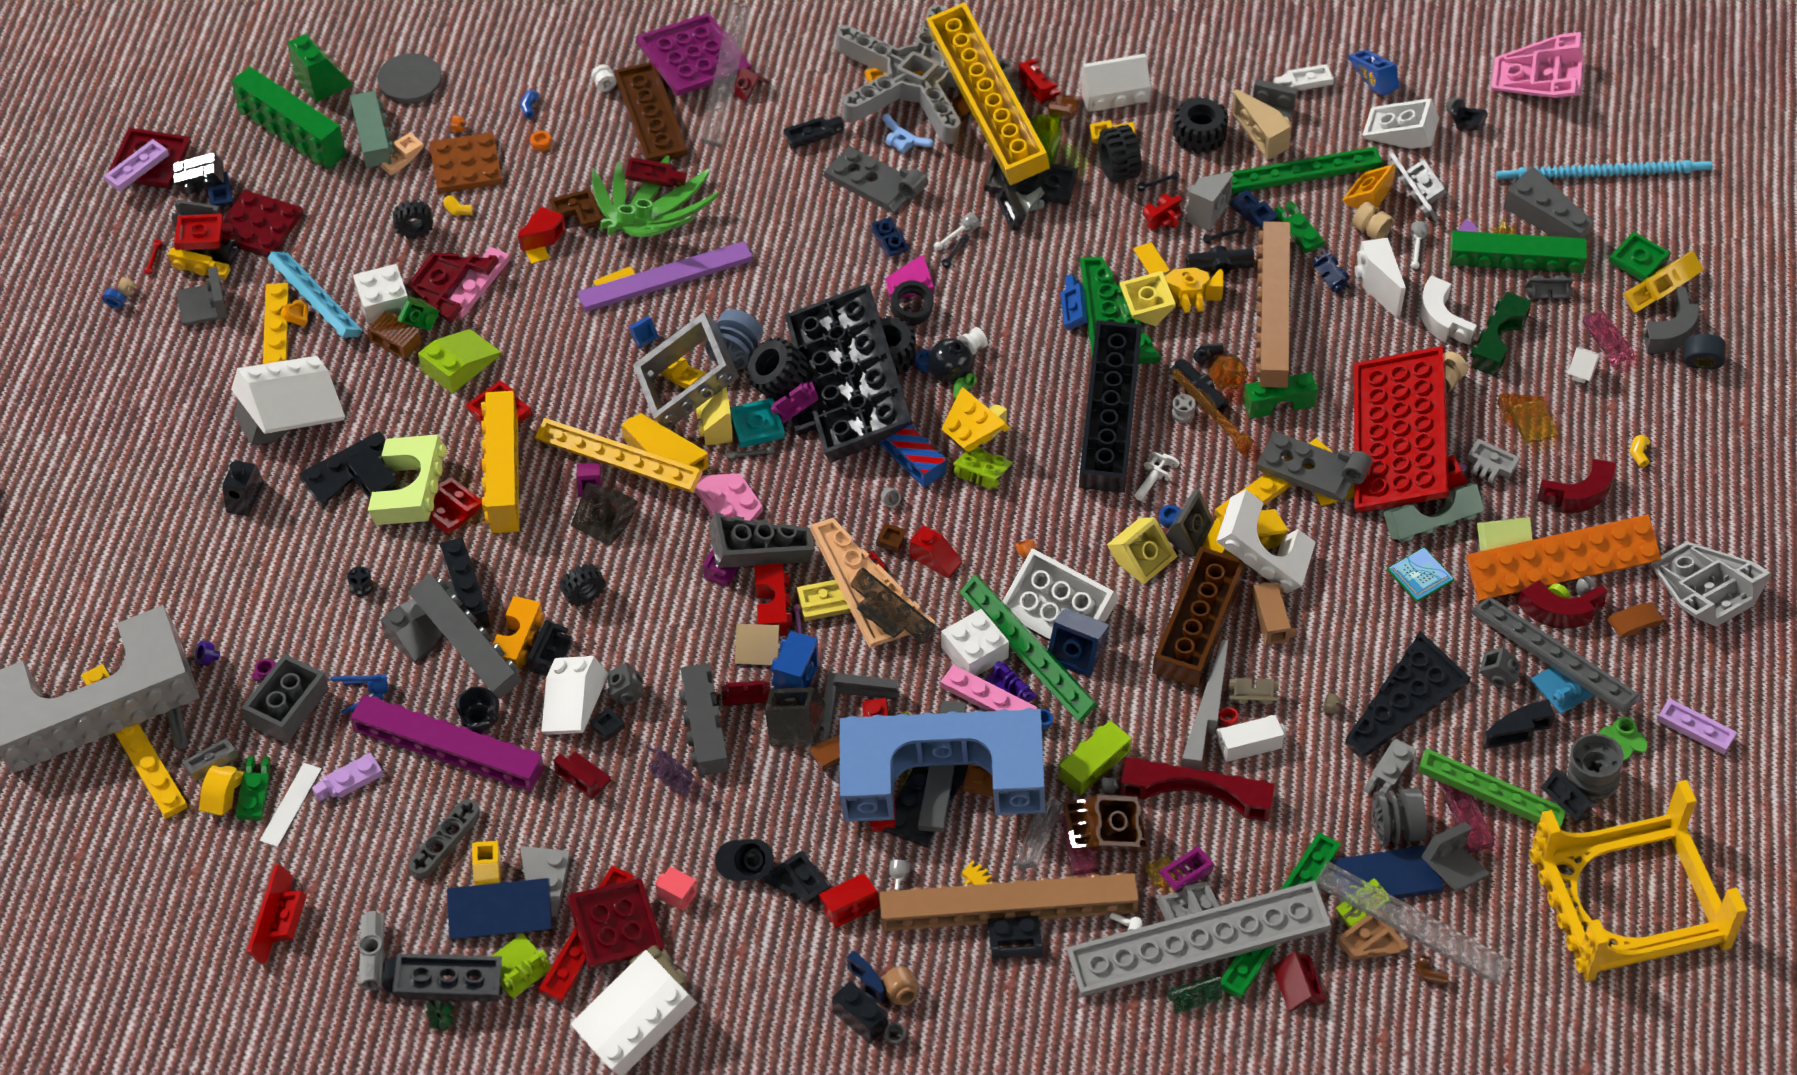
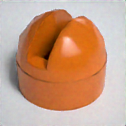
M453 115L450 132H463L466 128L461 125H467L466 120L460 116Z
M1033 539L1020 541L1015 544L1018 554L1024 558H1027L1032 548L1035 549Z

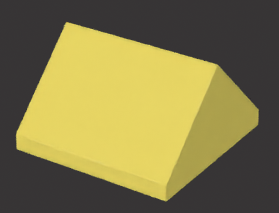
M1162 271L1119 282L1131 316L1135 320L1156 326L1176 307Z

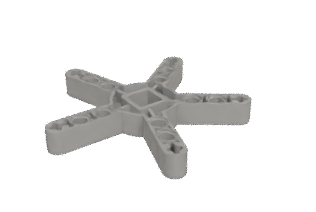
M941 5L929 7L916 45L896 48L851 26L844 25L837 29L836 50L871 68L879 69L882 73H886L844 96L842 118L850 123L857 122L901 98L906 101L920 103L942 142L953 144L958 141L960 119L944 93L946 88H958L938 51L926 20L945 11V7ZM996 59L1008 82H1010L1011 62L1006 59ZM910 70H921L925 72V74L923 76H919L911 72Z

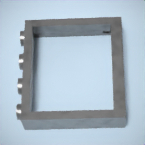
M705 312L633 364L653 419L668 429L739 377L717 323ZM708 338L719 365L662 407L652 379Z

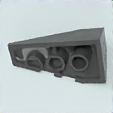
M447 582L446 584L449 588L446 591L451 596L453 593L455 594L452 582ZM414 599L397 606L380 619L384 636L415 664L435 649L439 638L443 634Z

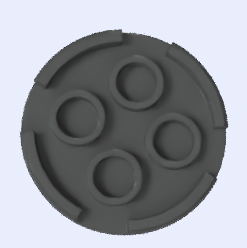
M418 53L401 54L391 58L380 68L377 77L381 93L393 100H397L401 104H413L427 100L429 95L437 88H440L442 83L441 70L437 62L426 55Z

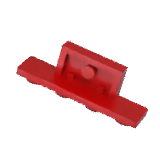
M281 864L274 865L247 949V953L260 964H266L273 942L294 939L307 897L302 890L289 892L293 875Z

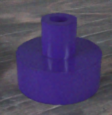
M202 640L198 643L195 651V662L197 664L208 666L212 660H219L220 651L215 650L212 642Z

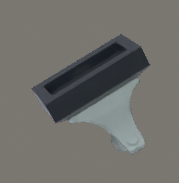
M1003 185L996 200L1011 230L1019 231L1029 211L1044 208V201L1040 199L1044 195L1041 187L1028 195H1021L1015 192L1012 185Z

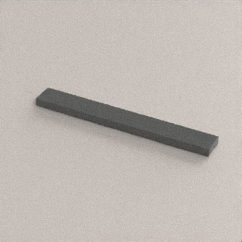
M1488 597L1473 608L1474 616L1624 714L1640 701V694L1493 598Z

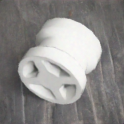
M599 65L591 73L592 79L599 91L606 92L615 87L617 81L608 65Z
M974 327L969 334H963L960 337V340L969 346L972 355L977 353L979 348L983 349L988 345L985 334L978 327Z

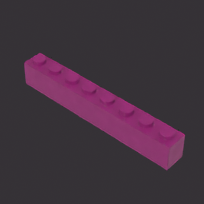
M363 695L350 717L353 731L530 792H532L544 770L542 755L534 750L519 748L511 742H502L490 735L472 732L467 727H458L446 720L428 717L423 712H414L402 705L384 702L378 697Z

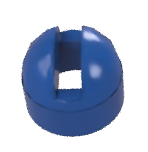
M1041 709L1042 731L1049 729L1054 719L1052 713L1046 709Z

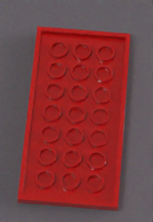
M1443 346L1354 363V451H1362L1373 460V464L1364 482L1354 484V508L1357 513L1449 497L1446 362Z

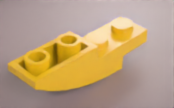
M1692 250L1657 271L1656 274L1624 292L1623 296L1633 313L1638 312L1652 302L1677 289V287H1680L1703 271L1704 268Z

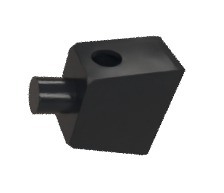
M235 460L231 462L230 469L222 485L225 509L227 513L248 517L264 481L255 464Z

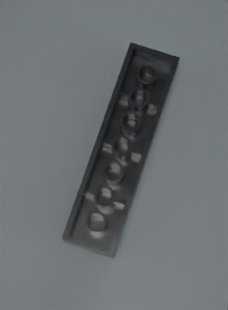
M1096 320L1078 488L1125 493L1142 330L1141 324Z

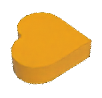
M295 300L292 304L289 303L283 307L281 315L286 321L305 327L308 323V306L302 300Z

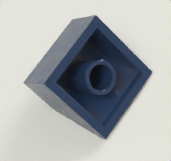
M1065 607L1054 621L1048 651L1064 668L1091 677L1104 648L1109 624Z

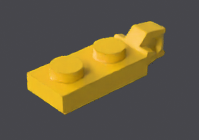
M173 247L168 252L172 267L178 270L193 271L203 276L205 274L209 275V268L217 267L220 280H226L230 272L228 264L213 261V258L210 256L186 250H175Z

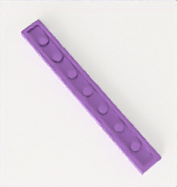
M745 241L577 291L578 298L584 311L588 312L749 263L753 259Z

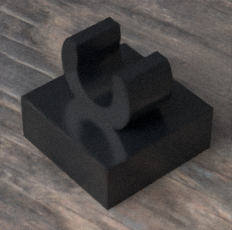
M608 707L590 721V726L607 742L625 728V722Z

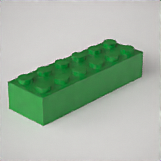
M251 66L231 80L233 94L237 102V110L242 115L251 118L255 124L266 128L270 134L281 138L285 144L296 148L300 154L311 158L315 164L321 165L328 170L346 156L340 125Z

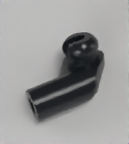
M1223 343L1201 344L1194 353V360L1197 363H1204L1211 355H1223Z

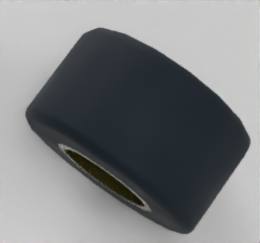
M1697 334L1688 337L1684 342V363L1692 368L1718 369L1725 364L1726 342L1723 338L1712 334Z

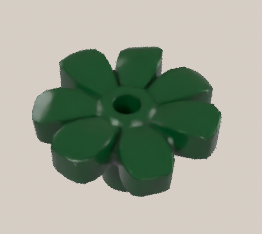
M442 1000L427 1002V1018L433 1019L430 1022V1026L433 1029L439 1027L442 1031L448 1030L450 1025L454 1023V1018L451 1016L454 1013L453 1005L447 1004L444 1006V1001Z

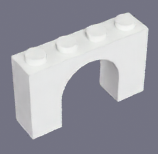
M1244 490L1230 498L1216 542L1257 571L1262 577L1270 582H1277L1278 586H1281L1286 594L1302 587L1316 542L1297 529L1282 538L1277 556L1269 553L1261 544L1257 534V522L1264 502L1248 490Z

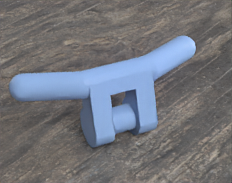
M884 114L882 116L883 122L894 132L886 137L885 144L888 146L896 147L897 151L905 154L913 145L929 148L934 146L932 139L916 137L901 128L890 115Z

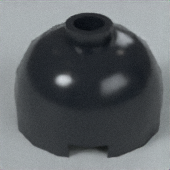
M945 338L937 342L928 355V370L941 382H945V380L956 381L959 378L965 377L972 370L974 358L971 349L959 339Z

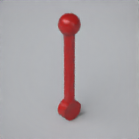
M159 239L153 241L154 249L148 266L144 269L146 275H151L153 272L152 266L158 249L162 247V241Z

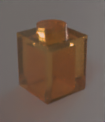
M1219 356L1208 370V374L1216 387L1222 389L1238 390L1250 374L1239 357Z

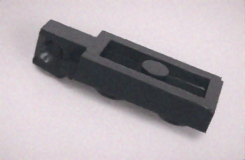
M822 116L785 128L783 134L790 148L794 149L844 131V122L841 116L832 119H824Z

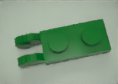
M1293 201L1286 203V209L1290 213V217L1287 216L1286 211L1280 205L1275 207L1274 210L1278 215V220L1280 222H1290V237L1304 254L1324 246V239L1306 217L1299 212L1297 205Z
M247 757L246 772L243 774L236 810L237 820L263 819L270 782V757H263L261 773H254L256 766L255 757Z

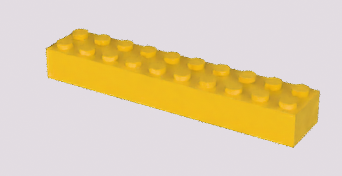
M964 2L927 18L930 34L1009 184L1013 185L1050 169L1047 153L967 4Z

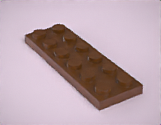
M651 62L613 70L644 159L661 162L666 156L673 159L688 155L683 135L659 72Z

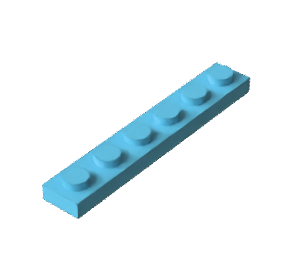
M271 251L268 260L274 265V268L281 272L287 278V282L293 285L299 291V294L311 303L312 308L317 310L324 317V320L337 330L338 335L344 338L359 337L363 330L289 253Z

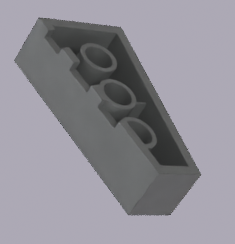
M1533 166L1507 190L1504 209L1550 236L1586 238V241L1589 239L1593 220Z
M710 663L681 667L683 691L679 692L681 706L686 705L687 710L683 712V720L685 726H690V732H686L688 746L694 747V752L690 753L692 767L698 768L699 776L728 771L727 754L722 728H720V716L716 703L714 682H712Z

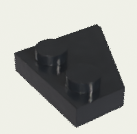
M803 850L772 869L768 875L762 878L765 884L808 905L820 899V893L829 890L828 885Z

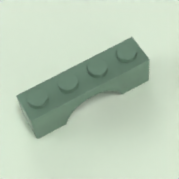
M1464 484L1449 489V497L1445 498L1441 509L1431 516L1423 515L1414 505H1402L1383 513L1391 539H1400V542H1406L1414 539L1415 534L1421 533L1426 535L1435 532V527L1441 525L1443 528L1456 525V520L1462 518L1464 521L1477 517V513L1484 511L1477 484Z

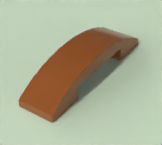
M1059 94L1056 102L1049 104L1050 117L1073 120L1079 106L1080 97Z

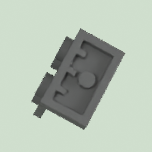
M1256 79L1253 98L1279 110L1283 117L1286 116L1291 120L1296 107L1298 88Z
M217 267L208 269L210 278L205 279L206 285L177 291L183 326L228 317Z
M1466 822L1434 836L1422 855V858L1456 892L1487 878L1489 872L1464 848L1468 842L1467 836L1472 830Z

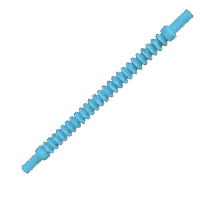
M1678 160L1676 163L1674 161H1670V163L1664 161L1663 164L1661 161L1657 164L1653 161L1651 164L1646 162L1645 165L1642 162L1639 165L1634 162L1633 165L1621 163L1620 166L1618 163H1615L1614 166L1610 163L1608 166L1606 164L1602 166L1597 164L1596 167L1591 164L1590 167L1578 165L1576 168L1575 165H1572L1569 168L1567 165L1565 168L1563 166L1559 168L1554 166L1551 169L1548 166L1545 169L1542 166L1541 169L1535 167V169L1549 180L1551 177L1563 179L1564 176L1566 179H1569L1570 176L1573 179L1576 176L1581 178L1582 175L1585 178L1588 175L1591 178L1594 175L1606 177L1607 174L1609 177H1612L1613 174L1616 177L1619 174L1621 176L1625 174L1630 176L1631 173L1634 176L1637 173L1649 175L1650 172L1652 175H1655L1656 172L1659 175L1662 172L1664 174H1668V172L1674 174V171L1677 174L1681 171L1683 174L1691 171L1712 170L1713 162L1683 160L1680 163ZM1520 167L1518 170L1496 171V179H1519L1527 169L1526 167Z

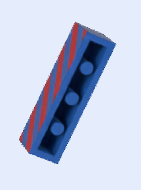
M913 425L878 442L923 488L946 474L945 456L941 452H937L931 446L929 440L925 437L923 438Z

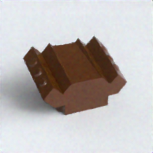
M1095 795L1087 799L1062 802L1073 849L1107 852L1134 851L1136 853L1150 851L1141 816V807L1137 797Z

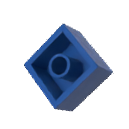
M790 631L787 639H783L780 644L778 658H774L770 671L773 672L771 685L774 686L775 697L802 704L819 668L818 638Z

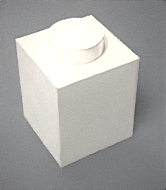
M1577 347L1568 374L1573 375L1572 380L1585 383L1586 380H1592L1600 353Z

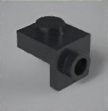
M1459 99L1456 106L1452 109L1451 116L1457 129L1481 131L1488 114L1486 109L1466 108L1464 100Z

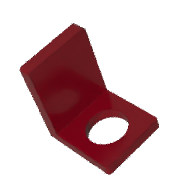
M742 67L729 92L747 102L758 80L766 83L769 80L750 69Z

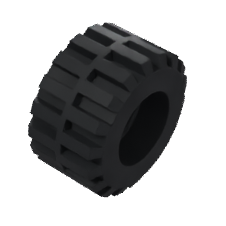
M1199 96L1195 99L1191 97L1187 101L1181 102L1180 106H1177L1174 116L1173 137H1175L1176 143H1180V147L1187 148L1189 152L1210 153V150H1217L1218 146L1221 147L1226 140L1228 112L1222 104H1218L1217 100H1210L1209 97L1201 98Z
M1126 124L1101 130L1098 138V150L1101 165L1108 180L1111 183L1138 178L1141 174L1142 158L1139 143L1132 128Z
M886 316V318L880 317L888 345L893 346L889 348L897 374H903V370L907 371L910 369V365H913L916 355L914 329L912 326H908V322L905 320L901 321V318L895 317L893 319L891 316Z
M774 337V339H767L765 343L761 342L759 347L752 351V356H749V364L746 365L748 383L766 397L773 398L774 400H779L784 396L790 397L789 392L803 383V378L807 375L805 371L808 369L806 356L783 338Z

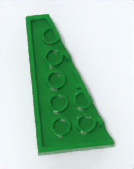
M1103 257L1080 258L1091 359L1093 356L1096 320L1141 324L1140 321L1132 318L1121 288L1115 283L1113 274ZM1142 329L1138 364L1160 363L1161 356L1158 351H1155L1149 336H1146Z

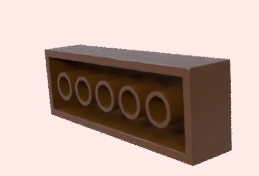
M1200 546L1154 655L1152 674L1199 688L1243 580L1245 563L1242 560Z

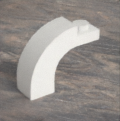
M1431 275L1424 286L1420 305V315L1425 327L1431 334L1445 343L1451 337L1459 342L1471 345L1475 337L1477 325L1457 317L1447 310L1445 303L1449 298L1451 283Z

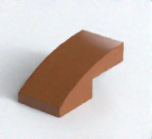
M1648 602L1617 612L1609 616L1607 620L1621 638L1638 635L1644 628L1660 626L1664 618L1653 603Z
M840 735L810 748L811 755L823 771L840 762Z

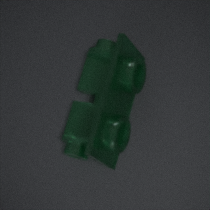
M1208 975L1206 978L1192 982L1193 986L1189 987L1188 984L1170 988V991L1167 992V997L1170 1002H1173L1174 1014L1223 999L1221 978Z

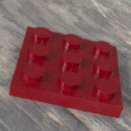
M129 127L108 172L153 139L168 150L169 156L135 180L133 184L171 189L175 174L174 163L184 160L191 145L190 136Z
M244 190L223 220L221 243L228 244L231 239H235V244L239 245L240 249L269 257L271 251L278 252L303 215V208Z
M642 878L568 895L567 900L589 969L633 959L653 945H656L660 952L664 950Z

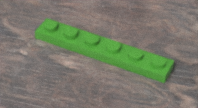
M1428 748L1423 753L1417 772L1535 823H1539L1542 812L1552 810L1561 828L1566 811L1560 805Z

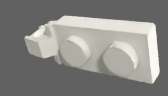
M1325 64L1289 70L1282 77L1274 78L1273 83L1298 88V91L1333 85L1334 78L1328 65Z

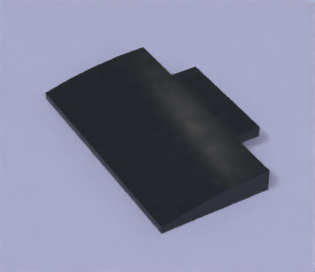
M869 283L785 315L793 346L803 352V355L807 358L808 369L805 370L807 375L803 378V383L813 382L819 399L792 418L795 431L800 436L818 429L822 447L829 463L866 449L913 424Z

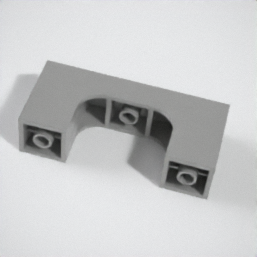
M164 605L117 623L126 657L123 665L116 673L60 697L43 698L39 685L23 661L0 669V756L12 773L25 770L29 766L47 761L54 756L72 751L79 746L94 742L109 734L117 733L124 728L142 723L146 719L164 714L171 709L189 704L200 698L178 631Z

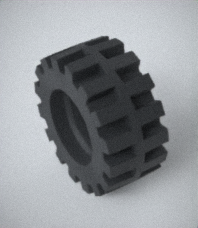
M407 200L405 204L400 203L399 207L396 206L394 208V229L402 238L404 236L406 239H410V237L417 239L418 236L422 238L424 234L428 235L430 230L432 231L434 225L432 210L427 203L424 204V201L420 200V202H417V200H413V202Z
M586 563L582 567L578 565L576 569L569 570V574L563 576L564 579H561V584L559 585L568 603L572 606L574 604L575 606H580V604L585 605L589 601H594V598H598L600 593H603L604 588H606V581L596 565L591 563L587 565Z

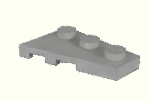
M520 846L525 880L550 879L552 922H557L570 861V851Z

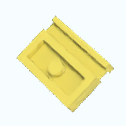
M836 580L797 587L804 622L851 613Z

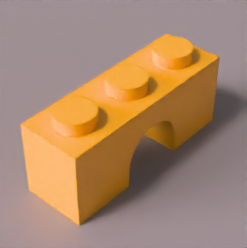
M513 596L505 616L508 629L518 632L511 636L497 634L492 645L497 643L506 653L502 656L504 660L508 662L511 659L520 670L521 666L527 663L528 650L530 645L533 646L536 641V631L539 626L543 625L545 613L542 612L541 602Z

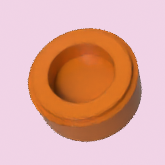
M546 131L534 132L530 136L532 149L539 152L548 150L552 146L551 135Z

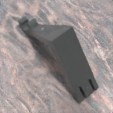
M828 672L821 722L814 723V728L817 731H824V737L821 741H816L815 739L811 741V747L830 737L837 698L835 693L897 700L898 680Z

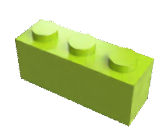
M1109 721L1104 726H1099L1094 731L1092 737L1087 741H1082L1077 746L1076 751L1070 756L1066 755L1062 758L1058 765V779L1081 796L1131 752L1132 738L1112 721Z

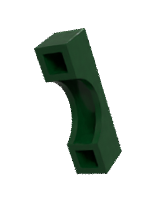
M1506 292L1503 299L1499 298L1494 310L1496 311L1495 315L1490 314L1488 318L1487 330L1483 329L1480 333L1479 345H1474L1471 350L1470 357L1473 358L1471 368L1497 377L1505 362L1508 349L1500 340L1499 335L1511 330H1522L1529 316L1532 300L1510 292Z

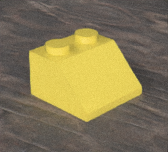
M726 386L696 408L697 419H702V423H698L699 436H704L705 446L733 442L731 413Z
M1155 517L1137 519L1107 544L1118 565L1142 584L1147 583L1178 557Z

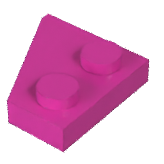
M924 255L919 256L885 278V285L890 300L894 289L900 283L909 280L919 281L925 284L932 293L934 292V286ZM907 293L902 295L900 299L917 296V294Z

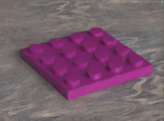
M710 13L636 36L635 42L677 96L737 77L742 67L751 70L749 62Z

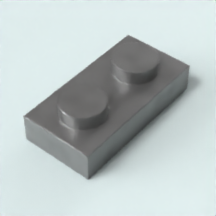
M225 738L182 763L185 770L196 781L199 778L205 777L211 766L221 767L227 765L239 756L236 749Z

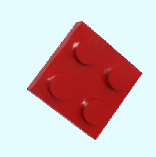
M222 214L177 216L174 239L175 250H210L220 248L223 229Z

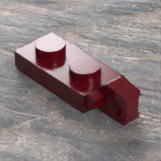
M629 157L625 172V180L664 187H673V185L685 186L687 173L677 171V168L672 167V164Z

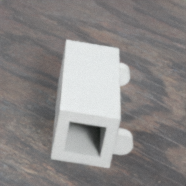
M1276 715L1216 729L1218 744L1226 762L1281 749L1283 739L1286 738L1285 727L1282 723L1279 724Z

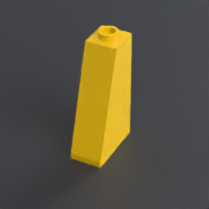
M639 413L622 423L623 438L630 446L698 468L701 471L709 468L708 453L644 414ZM667 485L670 490L675 488Z

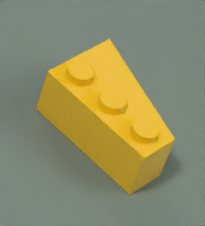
M1275 509L1261 510L1257 522L1259 540L1264 548L1269 550L1279 546L1282 538L1288 531V528ZM1224 516L1217 517L1202 547L1236 557L1216 542Z

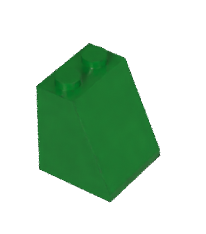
M306 33L287 42L294 77L315 103L352 86V82L333 59Z

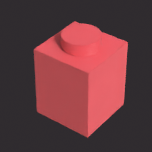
M671 866L656 881L658 899L683 912L697 894L696 879Z

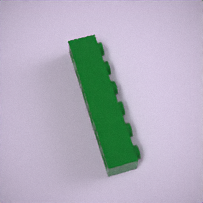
M1452 230L1449 243L1450 265L1584 273L1587 261L1586 238Z

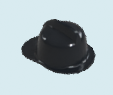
M733 840L726 842L718 849L715 856V865L720 875L728 880H758L770 873L774 865V854L769 844L763 840Z

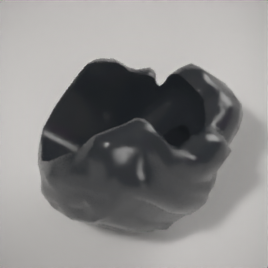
M481 686L470 687L456 698L455 707L461 719V724L472 730V732L482 735L484 731L494 726L500 717L499 699L487 688Z

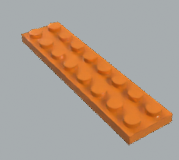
M1649 514L1467 554L1465 556L1478 602L1488 597L1494 599L1520 593L1521 590L1538 580L1548 587L1552 584L1578 580L1584 576H1597L1662 560Z

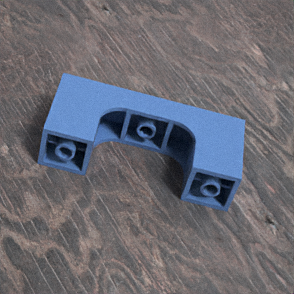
M1001 709L986 712L976 710L964 713L952 711L942 714L924 713L921 715L899 714L897 716L874 715L872 717L850 716L840 718V800L844 822L894 820V784L898 776L905 770L913 767L950 764L977 765L986 769L993 778L995 815L1046 813L1041 709Z

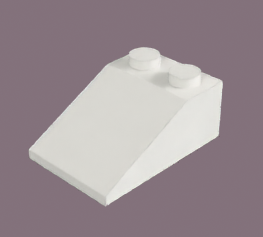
M1432 98L1371 107L1362 136L1367 140L1409 149L1425 148L1432 145L1440 117Z
M1388 238L1362 241L1360 251L1357 252L1358 266H1355V276L1357 279H1360L1362 287L1398 318L1401 316L1406 287Z
M594 656L554 659L546 677L541 731L544 735L584 732L608 677V672Z

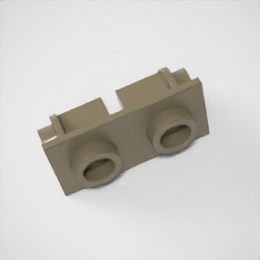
M1234 677V680H1229V689L1233 690V692H1228V696L1235 703H1248V700H1258L1260 704H1272L1273 701H1279L1277 693H1274V691L1279 690V681L1256 678V687H1251L1252 678Z

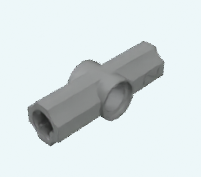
M367 911L361 915V939L358 944L360 950L359 986L367 990H377L379 987H382L383 961L385 959L384 914L377 911ZM370 949H376L373 952H368Z

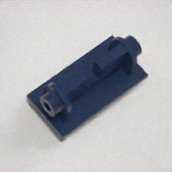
M1322 248L1321 250L1324 255L1313 259V267L1321 277L1330 273L1324 278V281L1331 291L1339 293L1345 285L1350 290L1351 287L1348 283L1349 275L1344 268L1339 270L1336 266L1339 263L1332 253L1328 255Z

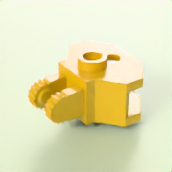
M1197 268L1173 269L1169 272L1165 279L1178 307H1182L1184 313H1190L1191 306H1195L1198 312H1203V298L1205 297L1206 285L1210 281L1209 274Z

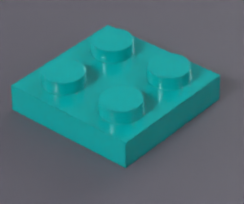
M773 398L730 407L731 421L740 448L785 438V431L779 414L775 415L771 411L774 402Z

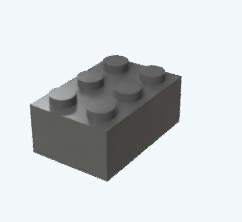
M284 654L241 707L246 724L287 744L329 690L325 673Z

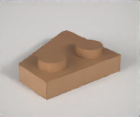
M1376 910L1349 928L1336 940L1338 945L1353 961L1400 954L1408 949V945Z

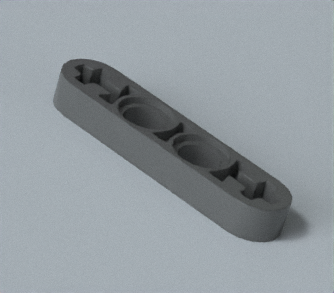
M461 801L411 857L409 869L415 879L423 880L428 878L480 818L479 807L475 801ZM470 810H472V812H473L472 814L467 813V814L464 816V813H463L464 811L469 812ZM450 826L459 828V831L453 835L445 832ZM435 844L444 846L442 851L438 853L431 852L430 848ZM425 863V868L420 867L417 870V865L422 866Z

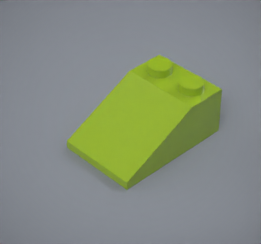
M471 329L436 339L418 353L421 371L452 394L502 355L500 350Z

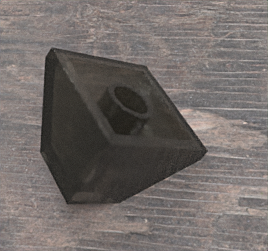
M587 483L570 526L607 545H612L630 523L638 501L620 491Z

